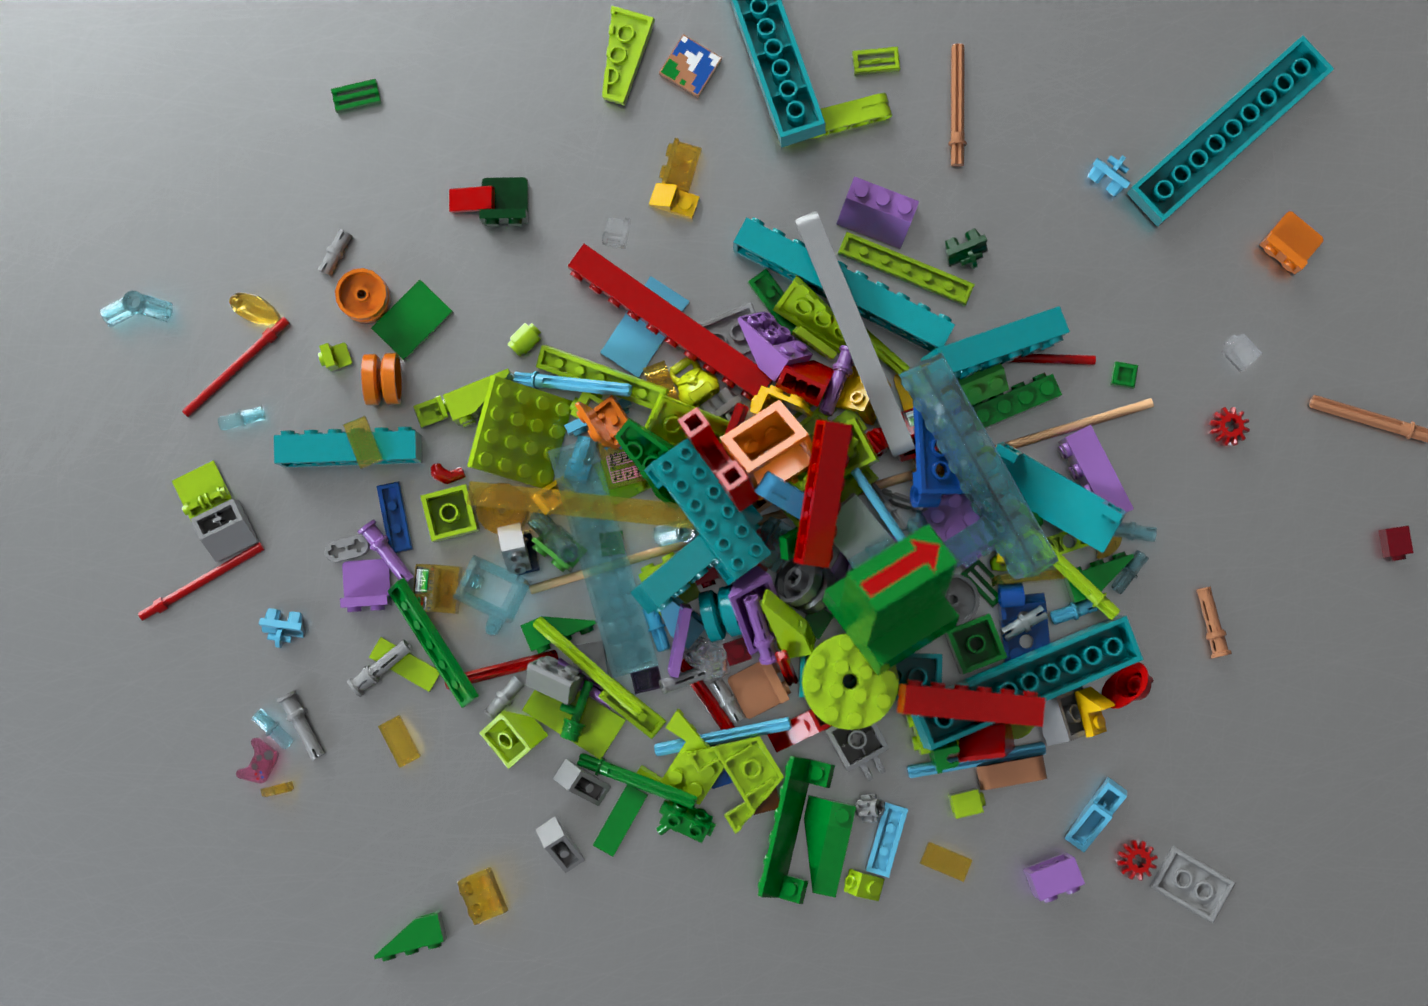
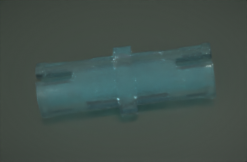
M1136 522L1121 523L1114 536L1125 537L1131 541L1140 539L1155 542L1157 528L1136 525Z

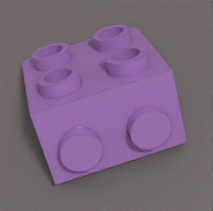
M383 559L346 561L343 563L344 598H340V608H347V612H361V607H371V611L385 610L386 605H392V598L388 593V590L391 588L390 568Z

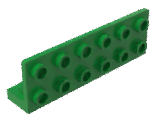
M790 756L785 766L786 776L784 784L780 788L779 806L774 813V827L769 835L768 853L763 861V875L758 882L759 897L781 898L797 904H803L808 881L790 876L788 872L809 783L830 788L835 765L813 759Z

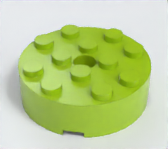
M847 634L836 635L820 643L814 648L804 664L802 690L805 700L817 717L836 728L855 730L878 722L890 710L898 692L899 679L896 665L877 675ZM848 674L853 675L856 679V684L852 688H846L843 684V678Z

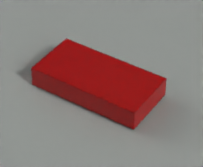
M493 186L449 189V212L451 213L495 209V187Z

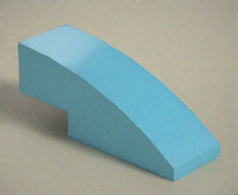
M1107 777L1072 825L1065 839L1082 852H1085L1113 818V813L1126 799L1127 790Z

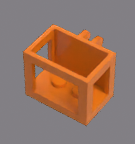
M780 400L720 437L726 453L732 461L736 460L749 477L754 489H756L767 471H770L786 482L791 481L795 484L798 482L797 476L808 470L812 448L811 439L806 430ZM757 494L758 497H759V500L763 499L762 496H760L759 494Z

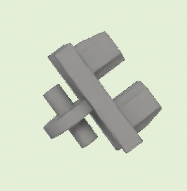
M727 386L717 393L724 403L717 409L712 401L708 399L700 405V409L717 416L723 414V418L730 421L733 411L728 413V410L741 402L742 399L739 394L735 395Z

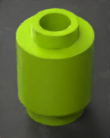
M524 323L510 337L511 340L507 345L521 357L523 354H527L541 340L539 337L541 332L533 323L529 326Z

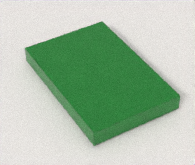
M419 279L371 329L406 361L453 311Z

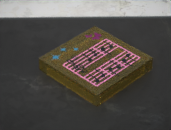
M601 443L597 444L609 490L646 481L622 447L614 450L608 446L604 447Z

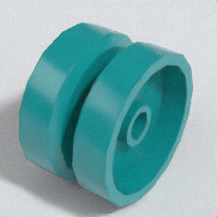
M733 585L720 587L718 596L713 590L699 593L700 613L705 631L711 642L725 639L726 631L731 637L742 635L728 598Z

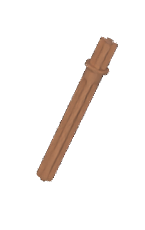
M953 44L951 48V141L948 142V145L951 146V166L953 167L964 165V146L967 145L964 133V44Z
M1313 395L1310 399L1309 407L1403 435L1408 440L1413 438L1428 443V428L1415 425L1413 421L1408 423L1317 395Z

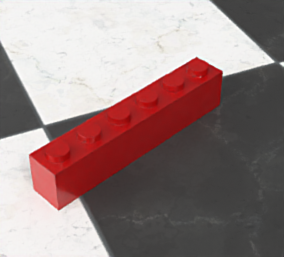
M816 420L793 562L829 568L833 560L834 553L832 547L837 535V516L841 511V492L845 487L844 473L849 462L848 448L853 437L852 425Z
M908 680L907 684L899 685L897 713L1043 727L1046 698L1038 697V692L1023 691V695H1015V690L1000 688V693H994L992 688L977 686V691L968 690V685L954 684V689L945 688L946 683L931 682V686H922V681Z

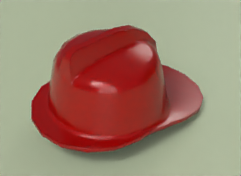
M1137 662L1112 675L1105 682L1102 688V695L1115 704V706L1111 707L1112 709H1120L1132 701L1146 698L1150 693L1154 680L1149 676L1144 664Z

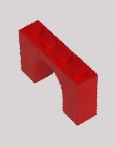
M698 407L677 420L687 439H689L719 480L720 485L739 512L759 499L749 477L736 460H731Z

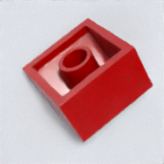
M994 723L959 738V762L1006 757L1015 749L1011 724Z

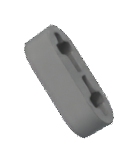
M360 535L343 538L328 543L325 548V556L332 562L350 560L366 555L370 549V544L365 537ZM356 540L364 543V546L361 547V552L357 549L350 550L349 546L355 545ZM335 545L339 549L345 548L346 550L340 552L338 558L330 554V551L334 550L333 546Z

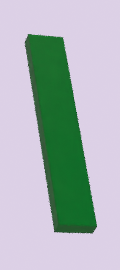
M405 579L398 580L388 590L390 597L462 708L468 706L479 697L477 691Z

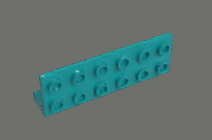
M689 439L679 443L644 470L657 489L663 486L666 487L720 562L714 567L727 585H730L771 555L768 547L743 513L738 511L720 485L719 480Z
M1005 442L997 444L993 451L996 454L985 472L981 484L1007 499L1010 498L1025 505L1028 511L1037 513L1042 519L1103 553L1127 512Z

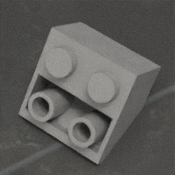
M230 499L190 519L200 541L215 562H219L259 542L239 500Z
M551 656L541 657L528 664L526 686L567 705L575 701L584 679V675L580 674L577 668L569 665L564 667L558 664V660Z

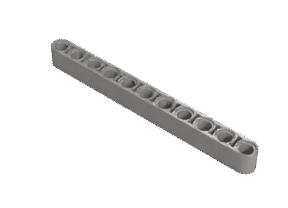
M817 211L795 219L893 457L915 449Z

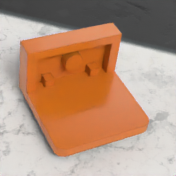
M1289 211L1260 243V246L1269 256L1277 259L1287 271L1296 274L1307 265V260L1322 244L1323 237L1295 213Z
M613 395L609 396L595 408H591L580 401L575 404L578 409L576 414L589 427L588 434L593 441H599L604 447L608 446L614 450L621 447L614 436L627 421L628 417L616 397Z

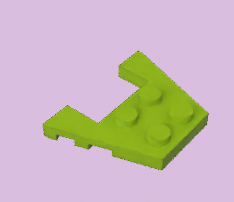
M677 709L667 724L666 729L685 740V744L663 778L641 765L637 774L697 796L696 804L700 805L724 767L719 760L700 773L697 772L687 754L711 746L701 738L693 724L687 721L684 713Z
M760 736L713 746L687 754L698 773L720 760L742 796L744 802L724 814L735 834L742 829L745 822L751 818L755 810L784 778Z

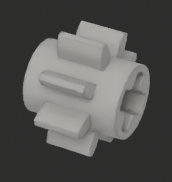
M877 794L861 795V800H857L855 804V812L858 817H863V823L879 821V817L884 814V803L881 799H877Z

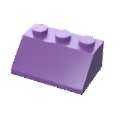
M854 176L836 225L901 249L919 201Z
M758 566L750 569L735 580L728 595L750 655L758 652V648L753 643L755 634L743 600L749 595L756 594L760 602L766 589H769L778 597L771 576ZM763 614L764 617H765V621H766V624H767L768 631H769L771 634H773V636H774V638H775V641H777L774 632H771L770 629H769L768 619H767L766 615Z

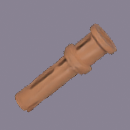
M1211 586L1197 589L1196 592L1208 632L1205 637L1209 640L1212 650L1211 659L1232 654L1231 650H1228L1225 639L1227 633L1222 629Z

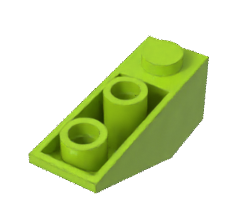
M766 589L760 605L763 614L768 619L770 631L775 634L778 649L786 650L790 658L810 655L814 649L816 638L808 621L773 592Z

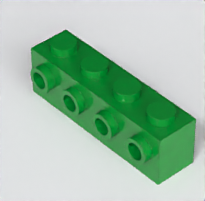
M1044 372L1033 377L1034 382L1025 385L1024 381L1012 386V391L1006 394L1000 393L990 397L991 400L982 403L980 401L969 406L970 409L966 410L964 414L972 433L982 431L1059 398L1062 393L1054 375L1046 376Z

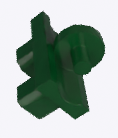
M974 228L965 233L967 242L959 244L957 238L954 237L946 240L945 248L949 266L960 263L961 266L969 264L972 269L977 268L976 260L983 258L982 253L988 251L985 234L980 235Z

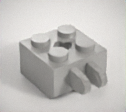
M876 723L855 730L840 729L833 726L825 729L827 736L848 772L860 765L866 778L870 781L873 779L872 773L867 768L865 762L872 758L877 770L881 774L886 772L878 755L888 750L889 747ZM854 733H857V735L861 733V744L856 745L854 742L852 745L851 740Z

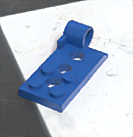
M917 399L913 401L917 471L913 472L910 503L914 508H937L941 502V494H965L960 400ZM935 418H938L942 423L940 430L934 427L933 421ZM936 441L940 442L943 446L941 454L935 450ZM937 465H941L944 468L943 477L937 475Z
M1022 583L998 585L1000 628L1017 620L1020 612L1025 611L1029 613L1039 605L1044 610L1036 616L1044 612L1047 613L1044 593L1025 594ZM1048 618L1032 626L1031 630L1027 633L1024 631L1008 642L1004 636L1012 631L1010 630L1003 635L1001 633L1002 645L1008 657L1003 659L1004 662L1050 644ZM1027 634L1031 637L1032 644L1028 648H1023L1019 641L1023 635Z

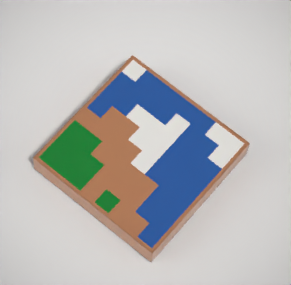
M683 34L661 68L659 75L699 98L722 61V57Z

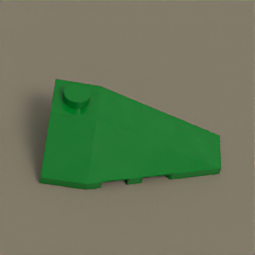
M628 418L614 436L639 469L640 474L651 486L656 497L676 511L679 505L666 487L663 486L657 489L644 471L652 462L675 446Z
M808 795L804 825L812 893L836 898L856 810L854 804Z

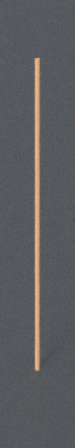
M1150 398L1005 443L1016 449L1076 431L1089 425H1096L1154 407V404ZM937 465L936 472L944 470L941 465ZM917 469L884 478L875 483L879 489L907 482L913 480V472H916ZM782 510L762 515L763 519L758 524L761 526L787 518ZM698 535L529 585L531 594H535L678 551Z

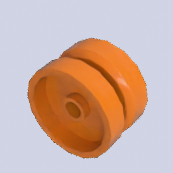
M365 268L352 269L345 273L337 283L335 290L336 302L339 308L353 321L362 324L374 323L389 310L391 304L390 290L385 281L374 271ZM366 293L365 298L360 299V296H364Z
M385 353L382 361H380L377 354H364L361 365V380L365 404L367 406L379 405L382 397L388 405L400 404L402 399V372L399 355L397 353Z

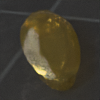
M246 292L235 293L229 299L231 308L239 316L250 322L272 325L281 319L277 310L269 302L255 294Z

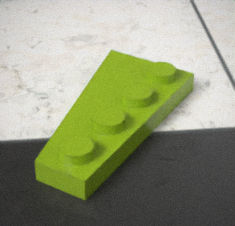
M796 275L775 305L773 311L796 326H802L830 348L840 353V346L846 345V342L832 309Z

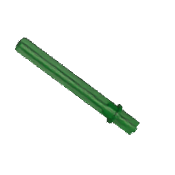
M584 753L579 756L577 765L595 772L597 776L601 774L688 808H694L696 805L697 796L613 765L606 762L605 758L598 759Z

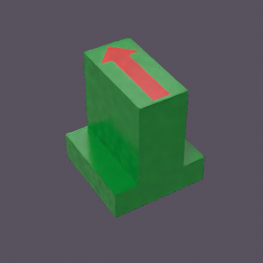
M927 524L848 572L845 578L825 589L823 602L876 674L880 675L956 627L959 615L945 597L958 562L930 525Z

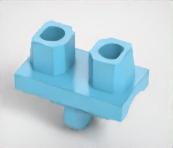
M1111 155L1107 161L1114 166L1113 168L1097 157L1088 177L1098 184L1105 174L1113 180L1106 190L1113 196H1116L1123 188L1126 189L1130 184L1129 180L1117 172V169L1126 174L1129 170L1123 164L1126 157L1122 155L1117 160Z
M268 608L265 617L260 618L259 626L262 627V632L268 633L267 639L274 640L276 648H281L283 642L291 643L292 637L304 638L303 616L300 612H289L288 621H280L281 611Z

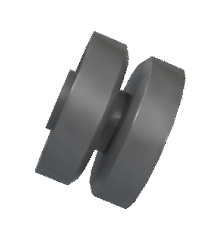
M794 558L789 561L786 560L780 567L774 583L778 597L805 614H814L821 611L826 606L823 602L825 589L835 584V576L831 569L793 562Z
M953 574L945 598L948 602L951 595H954V599H957V603L951 604L959 615L957 626L968 622L975 616L979 608L980 595L977 587L969 578L960 574Z

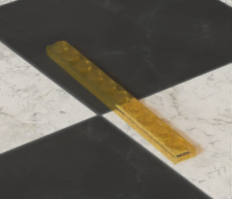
M469 481L467 505L696 529L677 503Z

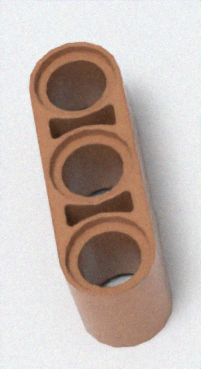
M1043 755L976 767L980 790L1047 779Z

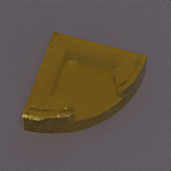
M1113 537L1103 553L1096 550V559H1103L1112 555L1120 546L1122 537Z
M291 781L262 788V797L265 798L290 792L294 789L293 783Z

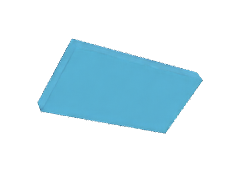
M651 276L644 285L681 312L689 304V300ZM626 313L600 354L630 374L640 378L666 337L660 333L657 335L653 334L645 328L647 325L640 319L636 322Z

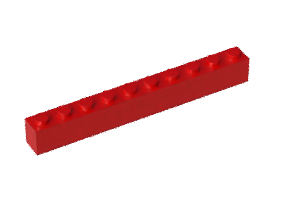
M585 243L568 264V268L571 270L570 275L579 282L582 280L590 284L589 289L598 295L603 293L608 296L609 299L607 301L618 309L620 306L628 311L627 315L636 322L639 319L647 324L646 329L655 335L658 333L666 337L664 341L671 347L676 349L679 346L685 351L683 354L693 362L696 359L704 364L702 368L708 373L714 375L716 372L723 377L721 381L728 387L733 389L736 386L742 391L740 394L751 402L752 398L758 395L761 386L768 388L773 382L772 379L758 368L756 363Z

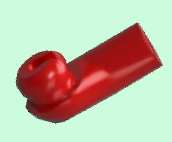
M435 463L430 468L431 476L444 484H450L466 477L462 467L449 471L443 468L440 463Z

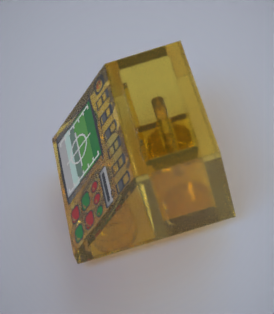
M416 564L413 593L425 612L459 614L462 567Z

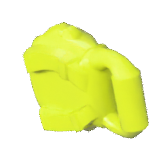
M685 357L670 367L669 376L676 387H678V399L681 402L694 407H700L701 404L714 397L720 390L718 378L702 370L697 361L693 362ZM692 364V370H689L680 378L675 376Z

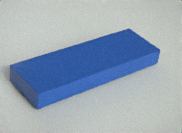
M400 481L376 486L385 533L389 540L388 544L395 553L414 550Z

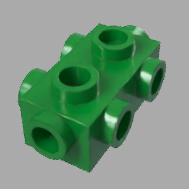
M664 800L659 810V813L662 814L659 822L661 825L656 830L660 835H663L672 829L702 843L706 835L711 836L716 824L712 822L713 816L709 815L702 808H688L670 800Z

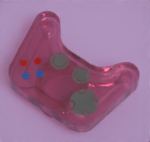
M257 737L251 740L254 756L250 765L237 770L236 776L240 779L261 784L268 780L279 754L277 750Z

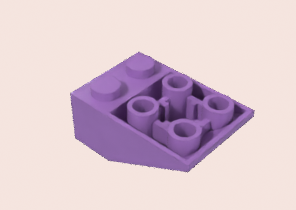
M763 311L744 315L737 319L758 368L774 382L778 381L785 365L806 362L813 356L803 342L794 338L790 330L776 322L774 316L768 312Z

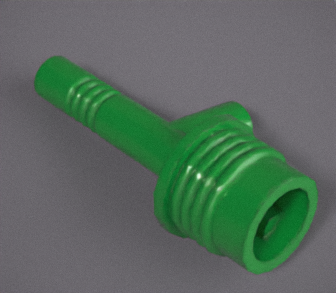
M584 681L576 706L565 703L561 704L560 711L572 715V718L563 719L564 723L560 737L578 742L583 729L586 728V725L580 723L594 684L593 682Z

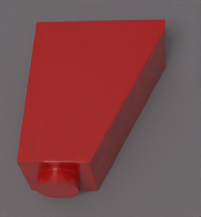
M815 360L785 365L775 387L786 393L799 396L804 401L818 407L834 371L832 368Z

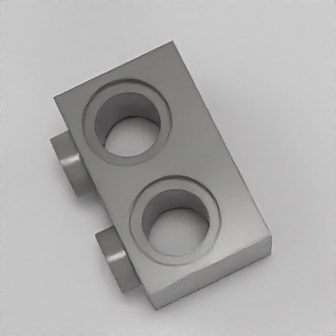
M516 523L498 527L501 552L508 574H522L525 571L532 570L521 524Z

